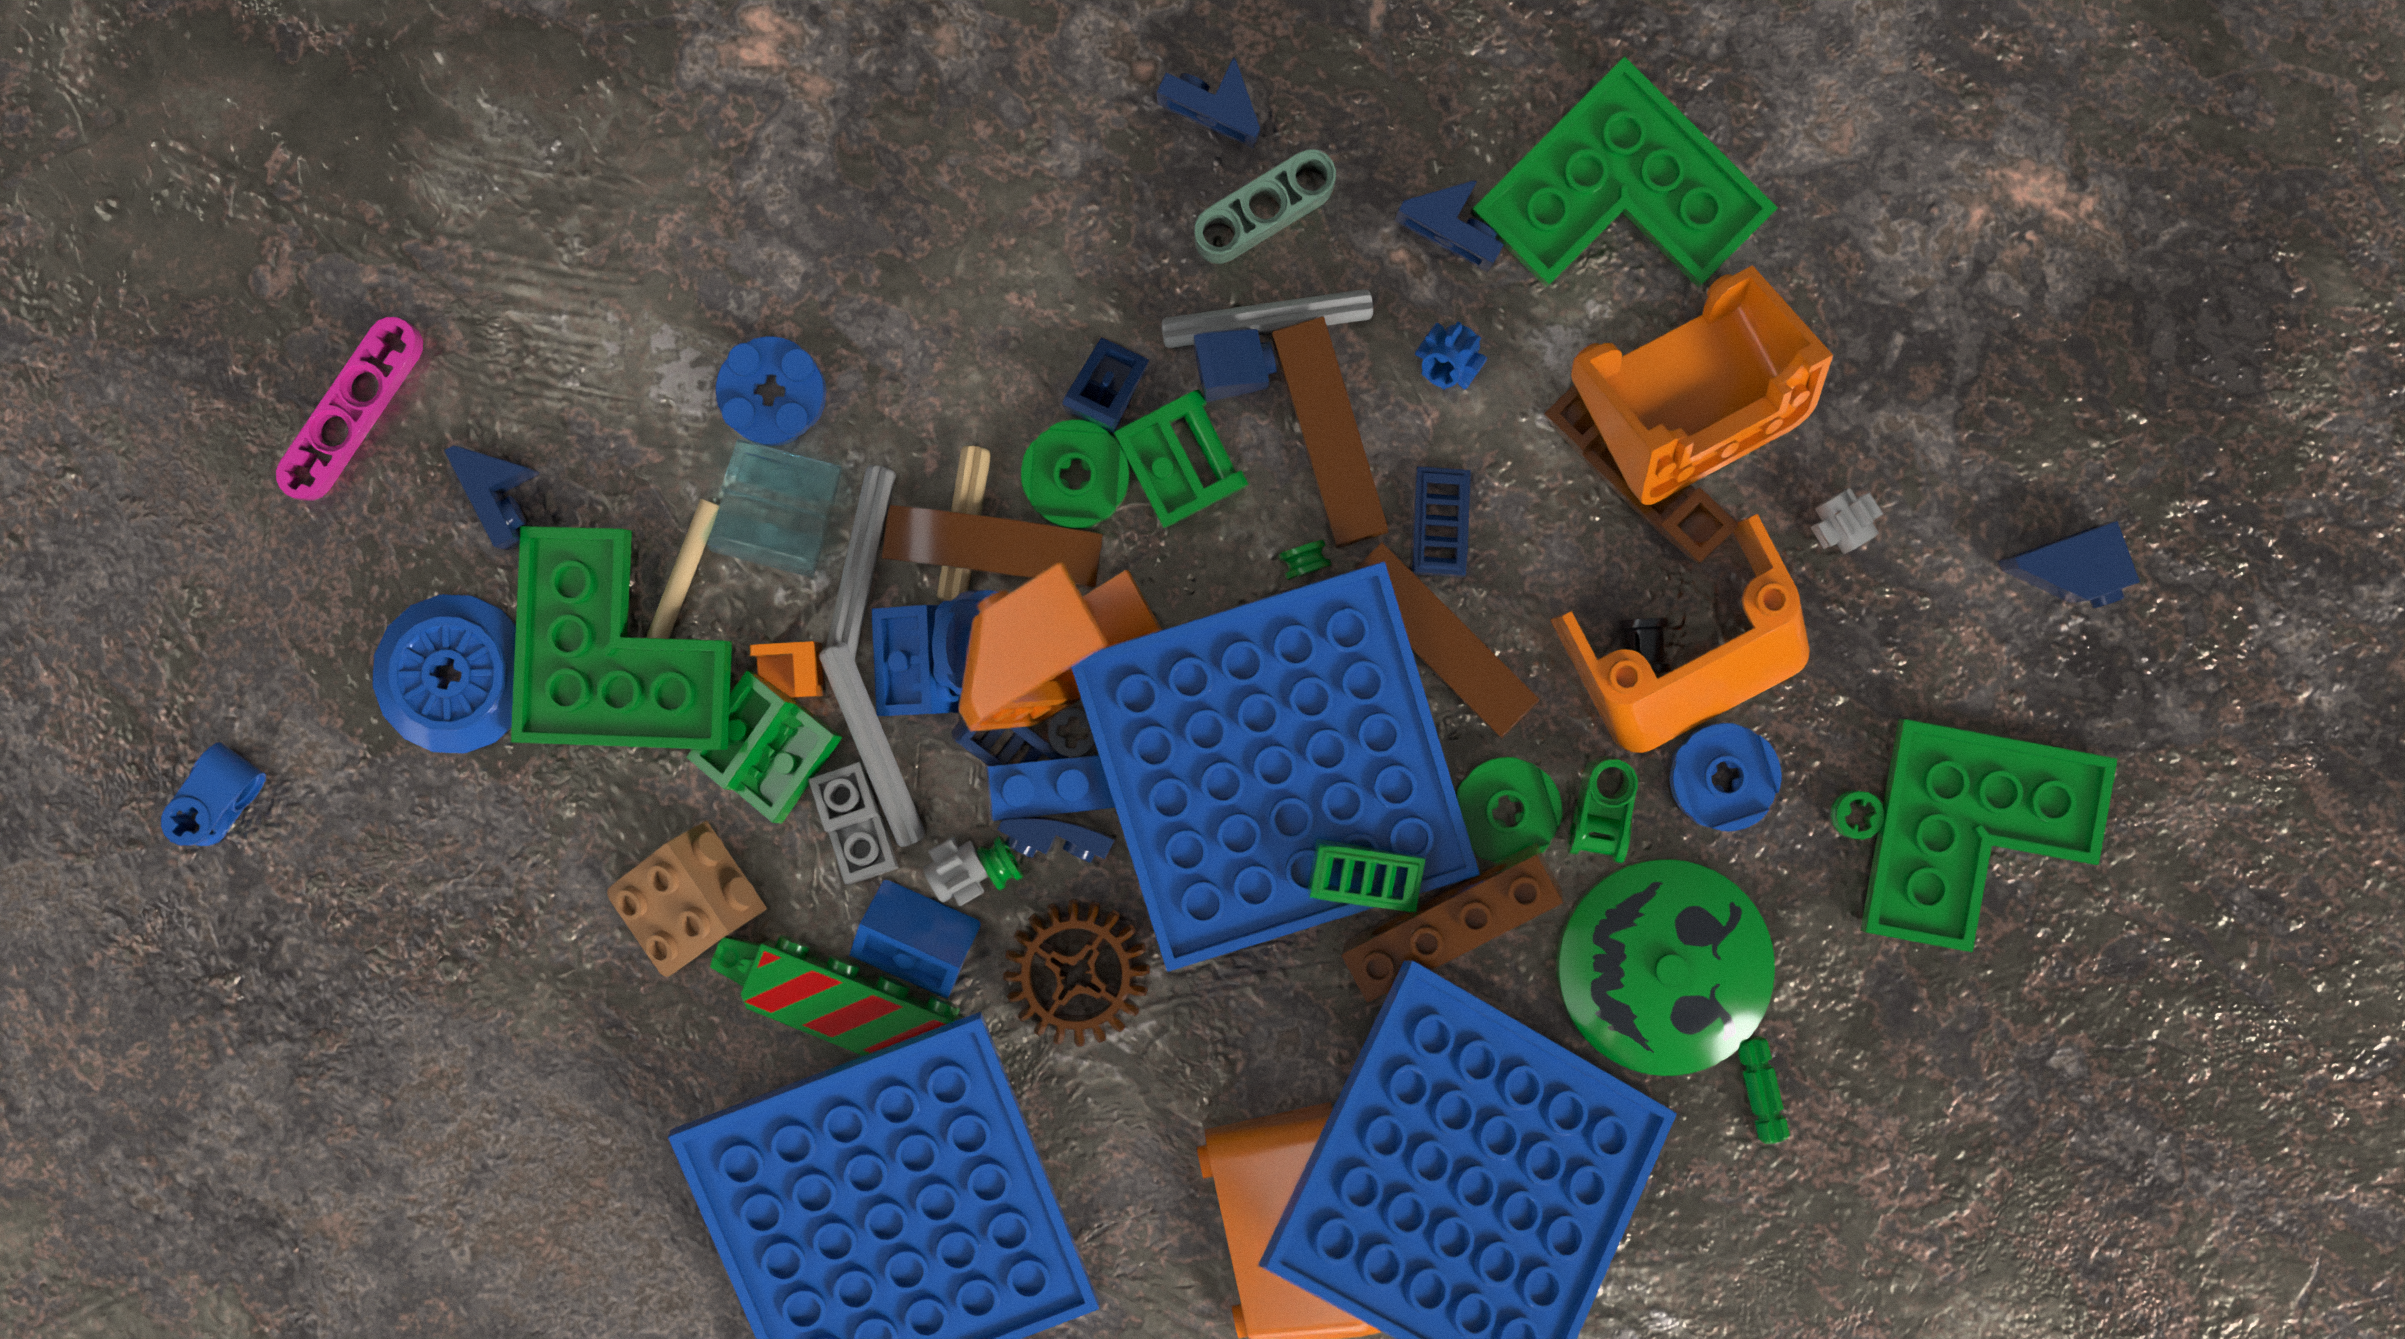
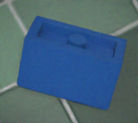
M884 880L859 924L849 956L948 999L981 923L975 918L890 880Z

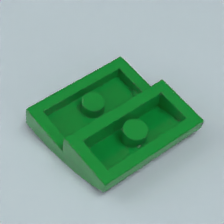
M747 670L730 694L728 749H692L686 758L725 790H733L772 823L782 824L810 785L808 779L814 778L843 737L784 692L752 671Z

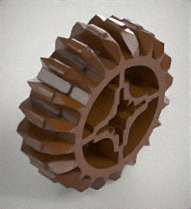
M1070 899L1068 903L1069 916L1062 917L1059 906L1055 902L1047 906L1048 915L1051 920L1048 924L1045 923L1040 915L1033 913L1028 920L1037 933L1033 936L1026 930L1018 929L1014 934V938L1026 946L1025 951L1008 949L1005 955L1006 959L1020 964V969H1010L1003 973L1004 981L1021 982L1020 988L1014 989L1007 995L1008 1001L1013 1003L1026 998L1029 1004L1019 1012L1018 1018L1023 1022L1028 1020L1034 1013H1037L1041 1019L1034 1028L1036 1035L1041 1036L1049 1023L1057 1026L1053 1038L1055 1044H1062L1066 1036V1029L1075 1030V1045L1082 1047L1086 1040L1085 1029L1092 1028L1095 1039L1099 1043L1104 1042L1107 1036L1103 1023L1108 1021L1117 1032L1124 1030V1020L1117 1012L1121 1009L1129 1015L1136 1016L1139 1013L1140 1007L1130 1000L1128 996L1129 994L1146 996L1148 992V986L1133 981L1134 976H1144L1150 973L1149 964L1133 963L1132 960L1133 957L1139 956L1146 951L1145 943L1139 942L1128 947L1125 940L1135 933L1136 927L1130 923L1118 933L1113 928L1120 916V912L1116 909H1113L1108 914L1105 922L1097 919L1096 917L1100 910V902L1098 901L1091 902L1088 915L1084 916L1079 915V900ZM1066 929H1085L1093 932L1086 944L1077 951H1065L1058 946L1053 947L1044 941L1051 935ZM1107 941L1116 951L1121 963L1122 982L1119 990L1109 984V980L1097 968L1096 959ZM1089 950H1093L1087 961L1089 967L1085 972L1092 974L1091 981L1087 982L1080 979L1075 985L1072 984L1067 993L1063 995L1061 992L1067 983L1065 977L1069 973L1068 971H1063V964L1066 962L1074 966L1079 959L1083 960ZM1035 955L1045 961V965L1055 973L1057 978L1056 990L1048 1002L1041 997L1034 982L1033 962ZM1078 994H1089L1096 999L1101 998L1109 1003L1099 1011L1087 1015H1070L1061 1012L1067 1002Z

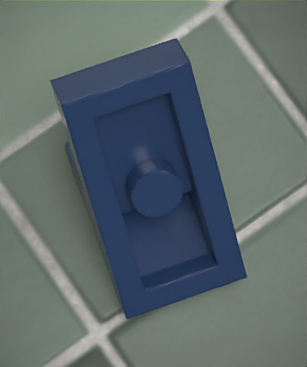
M1234 57L1216 95L1208 92L1210 86L1206 82L1193 75L1181 73L1179 78L1167 72L1165 73L1157 90L1159 106L1255 149L1259 141L1260 126Z
M1476 180L1403 201L1394 221L1488 273L1504 244L1495 240L1497 233L1486 224L1469 218L1467 223L1457 218L1477 183Z
M454 445L444 450L493 546L505 550H511L520 544V526L526 524V519L512 496L505 498L503 493L536 477L540 473L521 465Z

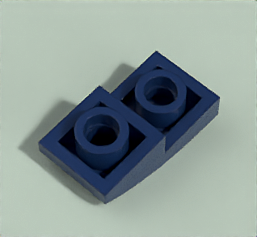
M1048 817L1002 820L997 829L1008 835L1004 843L1005 845L1028 857L1033 858L1037 850L1047 854L1056 837L1059 836L1066 840L1062 848L1063 850L1089 863L1092 862L1095 855L1105 860L1116 839L1112 835L1080 823Z

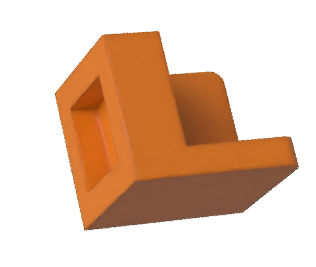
M821 642L749 645L750 656L757 657L758 676L791 698L825 696L824 670L819 658L822 651Z

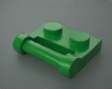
M1200 389L1192 391L1114 431V435L1163 529L1250 485L1243 471L1237 472L1203 408L1207 405V402ZM1184 417L1218 481L1206 488H1203L1170 424Z

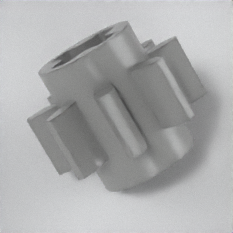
M1848 487L1814 508L1821 521L1810 528L1824 549L1837 544L1842 553L1846 554L1879 534L1873 524V520L1883 515V512L1870 492L1857 498L1852 489Z
M952 837L928 851L934 861L924 866L923 871L932 890L941 902L955 897L958 905L962 906L985 892L980 881L989 876L979 860L976 852L977 847L971 840L959 846L955 838Z

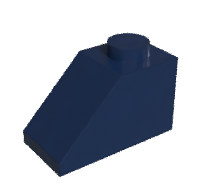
M1257 329L1205 332L1193 335L1194 354L1206 402L1268 389V375L1277 373L1271 342L1260 343Z
M2118 521L2096 525L1998 561L2003 572L2069 603L2090 601L2092 608H2098L2124 599L2125 596L2122 589L2140 582Z

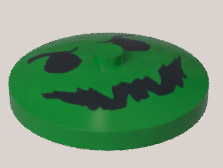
M1655 858L1633 862L1617 868L1601 877L1582 894L1570 911L1560 934L1556 955V977L1561 1000L1569 1018L1580 1034L1597 1051L1615 1063L1633 1071L1658 1076H1677L1701 1071L1718 1064L1737 1051L1741 1044L1750 1038L1760 1024L1770 1002L1775 977V958L1770 934L1761 914L1750 898L1736 884L1718 872L1696 863L1670 858Z

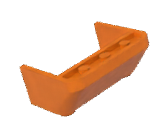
M1758 514L1737 521L1739 527L1733 532L1756 575L1746 585L1742 595V607L1753 629L1657 679L1645 657L1633 650H1616L1597 659L1572 611L1550 619L1612 739L1620 748L1635 753L1648 752L1796 675L1805 667L1809 659L1810 649L1799 593Z
M1058 563L1010 594L1008 590H1001L982 600L977 605L980 613L972 621L959 712L970 731L1028 727L1051 718L1058 712L1081 700L1071 666L1101 648L1162 630L1129 570H1124L1081 597L1063 563Z

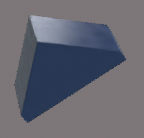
M1101 337L1064 397L1062 405L1066 413L1080 420L1095 423L1108 433L1114 435V431L1118 430L1147 368L1149 359Z

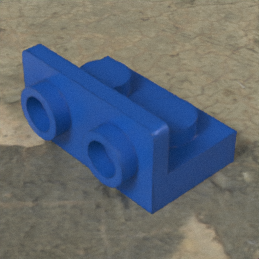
M939 605L872 609L877 716L959 712L961 696L956 694L950 687H943L937 683L933 674L935 663L932 653V637L936 623L935 612Z

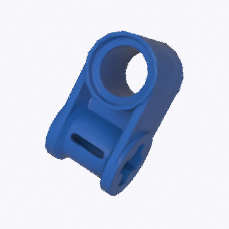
M223 743L213 744L198 758L191 769L189 777L171 802L165 807L161 815V828L164 835L170 842L181 846H211L219 843L226 836L244 808L258 795L265 783L266 774ZM194 812L197 813L195 821L191 819ZM197 823L201 825L198 831H194Z

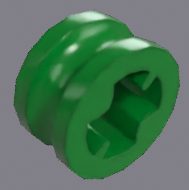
M1324 539L1278 554L1280 561H1285L1288 564L1289 569L1285 573L1287 580L1332 566L1331 559L1325 558L1322 554V550L1326 546Z
M1851 790L1842 793L1834 800L1831 806L1830 818L1832 825L1838 833L1848 838L1863 840L1871 838L1880 831L1884 824L1885 812L1882 803L1876 796L1869 792ZM1856 800V805L1858 806L1867 805L1870 812L1863 817L1865 826L1861 829H1858V824L1849 823L1848 825L1845 817L1852 812L1849 804Z
M1001 836L993 839L994 845L992 847L985 848L982 845L976 849V852L989 878L1000 891L1006 888V881L1009 878H1015L1018 881L1024 875L1010 847L1004 844L1005 840Z

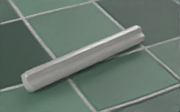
M1361 289L1166 317L1161 323L1163 342L1168 348L1194 345L1193 335L1205 332L1257 329L1259 335L1272 334L1273 331L1324 316L1327 326L1369 320L1373 315V302L1370 291Z
M869 465L865 471L826 644L827 648L838 643H846L854 660L896 478L895 471L879 465Z
M838 643L827 647L820 652L819 658L895 840L900 847L917 843L924 838V827L849 647L846 643Z

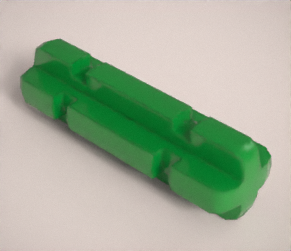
M1761 1036L1750 1037L1741 1044L1738 1054L1740 1062L1746 1065L1747 1068L1743 1071L1752 1113L1758 1115V1119L1755 1121L1758 1138L1764 1144L1782 1142L1789 1138L1790 1133L1786 1117L1780 1115V1111L1784 1107L1775 1069L1768 1064V1061L1772 1059L1769 1044Z

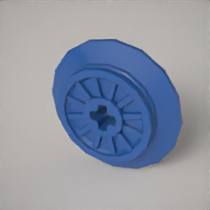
M440 594L410 605L387 626L374 654L373 689L383 716L404 739L432 752L468 753L496 743L512 726L516 624L502 609L474 596ZM454 659L453 667L455 670L461 671L460 681H450L446 688L447 679L439 676V669L441 666H450Z

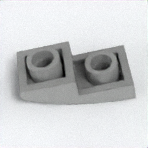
M857 762L808 779L823 828L829 833L844 884L849 886L899 869L883 818L862 763Z

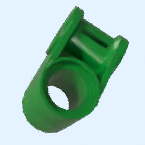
M1600 756L1592 759L1585 766L1577 805L1569 827L1567 842L1569 854L1577 855L1582 850L1612 856L1613 862H1624L1630 843L1632 813L1638 789V778L1634 769L1628 763L1612 756ZM1616 767L1622 775V785L1615 794L1603 796L1598 791L1597 778L1604 769ZM1590 832H1596V833L1607 834V835H1610V836H1609V837H1602V836L1591 835V834H1589V833H1590Z

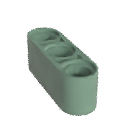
M1308 149L1299 152L1207 208L1199 215L1195 223V246L1198 253L1204 260L1211 263H1226L1323 205L1330 198L1336 179V169L1331 158L1319 150ZM1314 168L1323 174L1326 182L1320 189L1310 191L1302 188L1297 183L1296 175L1303 169ZM1259 196H1269L1278 203L1280 210L1274 217L1261 219L1251 212L1250 203ZM1216 223L1224 224L1232 230L1234 237L1228 245L1214 247L1204 239L1203 234L1210 225Z

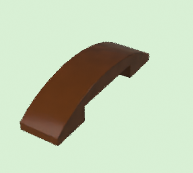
M1575 385L1566 391L1544 413V417L1609 487L1660 534L1699 565L1739 527V524L1700 487L1696 490L1692 485L1652 505L1642 504L1628 487Z
M889 505L882 559L1027 578H1036L1056 564L1063 563L1075 585L1096 588L1103 534L989 516Z

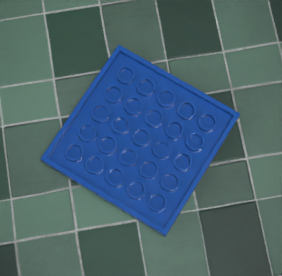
M1385 561L1101 648L1071 666L1167 972L1375 908L1309 897L1307 890L1317 839L1425 857L1419 894L1480 875ZM1333 858L1329 885L1339 886L1344 859ZM1355 860L1350 888L1360 890L1365 862ZM1376 863L1371 892L1381 894L1386 868L1385 864ZM1397 866L1392 896H1403L1408 868Z
M1404 960L1258 1266L1394 1339H1577L1677 1113L1420 964Z
M981 1011L670 1130L668 1139L756 1339H1022L1099 1309L1098 1297Z

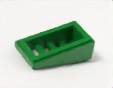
M1317 839L1307 893L1310 898L1416 913L1426 859L1425 857ZM1334 857L1344 859L1339 886L1329 885ZM1355 860L1365 862L1360 890L1350 888ZM1376 863L1386 865L1381 894L1371 892ZM1397 866L1408 868L1402 897L1392 896Z

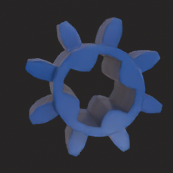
M1457 321L1456 324L1446 329L1437 322L1415 351L1416 356L1424 359L1421 374L1432 384L1441 387L1443 390L1454 386L1456 383L1463 389L1468 388L1487 361L1486 356L1478 353L1481 337L1477 336L1470 328L1462 325L1461 322Z

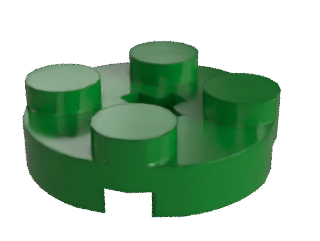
M1066 420L1049 427L1035 441L1033 440L1026 449L1021 465V482L1023 491L1034 510L1050 523L1064 528L1084 529L1093 527L1111 518L1116 512L1128 490L1129 465L1126 455L1117 440L1101 426L1084 420ZM1072 460L1082 461L1083 470L1091 471L1090 480L1081 482L1080 489L1078 490L1070 489L1069 481L1060 479L1061 469H1070Z
M1514 757L1492 758L1472 768L1456 787L1455 794L1472 850L1482 859L1498 863L1534 843H1537L1541 852L1544 853L1551 844L1550 842L1556 834L1557 827L1560 826L1563 808L1558 788L1551 777L1533 763ZM1507 795L1510 802H1519L1522 811L1514 815L1515 824L1511 826H1506L1503 819L1494 820L1492 810L1499 807L1498 798Z

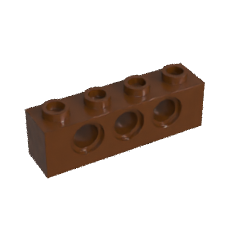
M1537 843L1480 871V875L1465 879L1418 903L1416 913L1402 911L1346 940L1341 956L1366 1002L1368 1003L1390 991L1404 960L1414 961L1431 971L1562 904V889Z

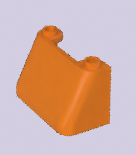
M1753 265L1735 275L1726 274L1718 278L1707 291L1708 298L1702 315L1622 356V352L1613 343H1593L1586 346L1574 357L1571 379L1628 487L1644 505H1652L1791 431L1810 416L1818 403L1833 354Z
M1331 1102L1205 1129L1206 1145L1197 1146L1203 1179L1214 1178L1241 1304L1232 1306L1238 1339L1249 1337V1339H1344L1381 1333V1331L1258 1266L1332 1112Z

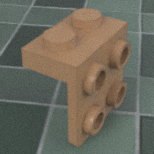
M707 820L665 843L611 885L607 891L609 900L661 975L666 977L671 976L722 938L767 910L754 887L742 873Z

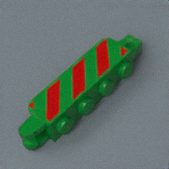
M780 935L778 941L769 939L761 944L725 936L720 940L710 968L743 987L740 995L746 1009L862 1056L964 1018L958 1015L960 1007L950 1001L930 996L929 1001L925 1002L908 995L910 987L898 980L880 976L878 982L858 975L860 966L833 955H830L828 962L809 955V945L784 935Z

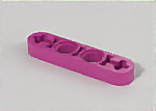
M385 317L378 320L370 328L280 460L276 469V480L279 488L286 495L304 501H314L322 498L331 489L421 356L423 338L420 331L413 324L397 317ZM404 331L401 340L406 344L405 350L402 353L392 350L383 362L393 367L390 374L384 369L368 363L371 356L383 360L387 355L390 345L384 340L389 333L399 335ZM371 372L378 381L377 394L369 401L359 402L353 395L352 384L358 375ZM342 417L348 426L346 440L340 445L328 446L322 437L323 425L330 418ZM310 445L316 450L332 456L329 463L317 458L309 472L315 478L311 486L301 484L298 488L296 487L300 481V478L294 474L298 466L308 468L318 456L308 452Z

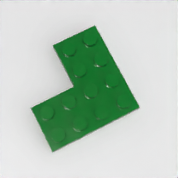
M1624 56L1472 209L1471 214L1478 221L1492 228L1497 233L1495 238L1503 243V246L1546 288L1621 213L1699 287L1778 207Z
M520 526L511 742L710 750L728 749L732 641L627 638L631 530Z
M1898 719L1883 802L1885 812L1884 824L1877 835L1860 931L1973 952L1992 846L2099 865L2118 759L1918 721Z

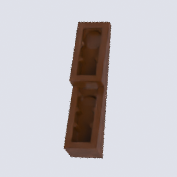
M1324 316L1273 331V347L1305 443L1307 458L1336 548L1388 533V526Z
M1381 542L1354 570L1385 561L1412 651L1441 682L1496 735L1503 739L1540 701L1539 698Z

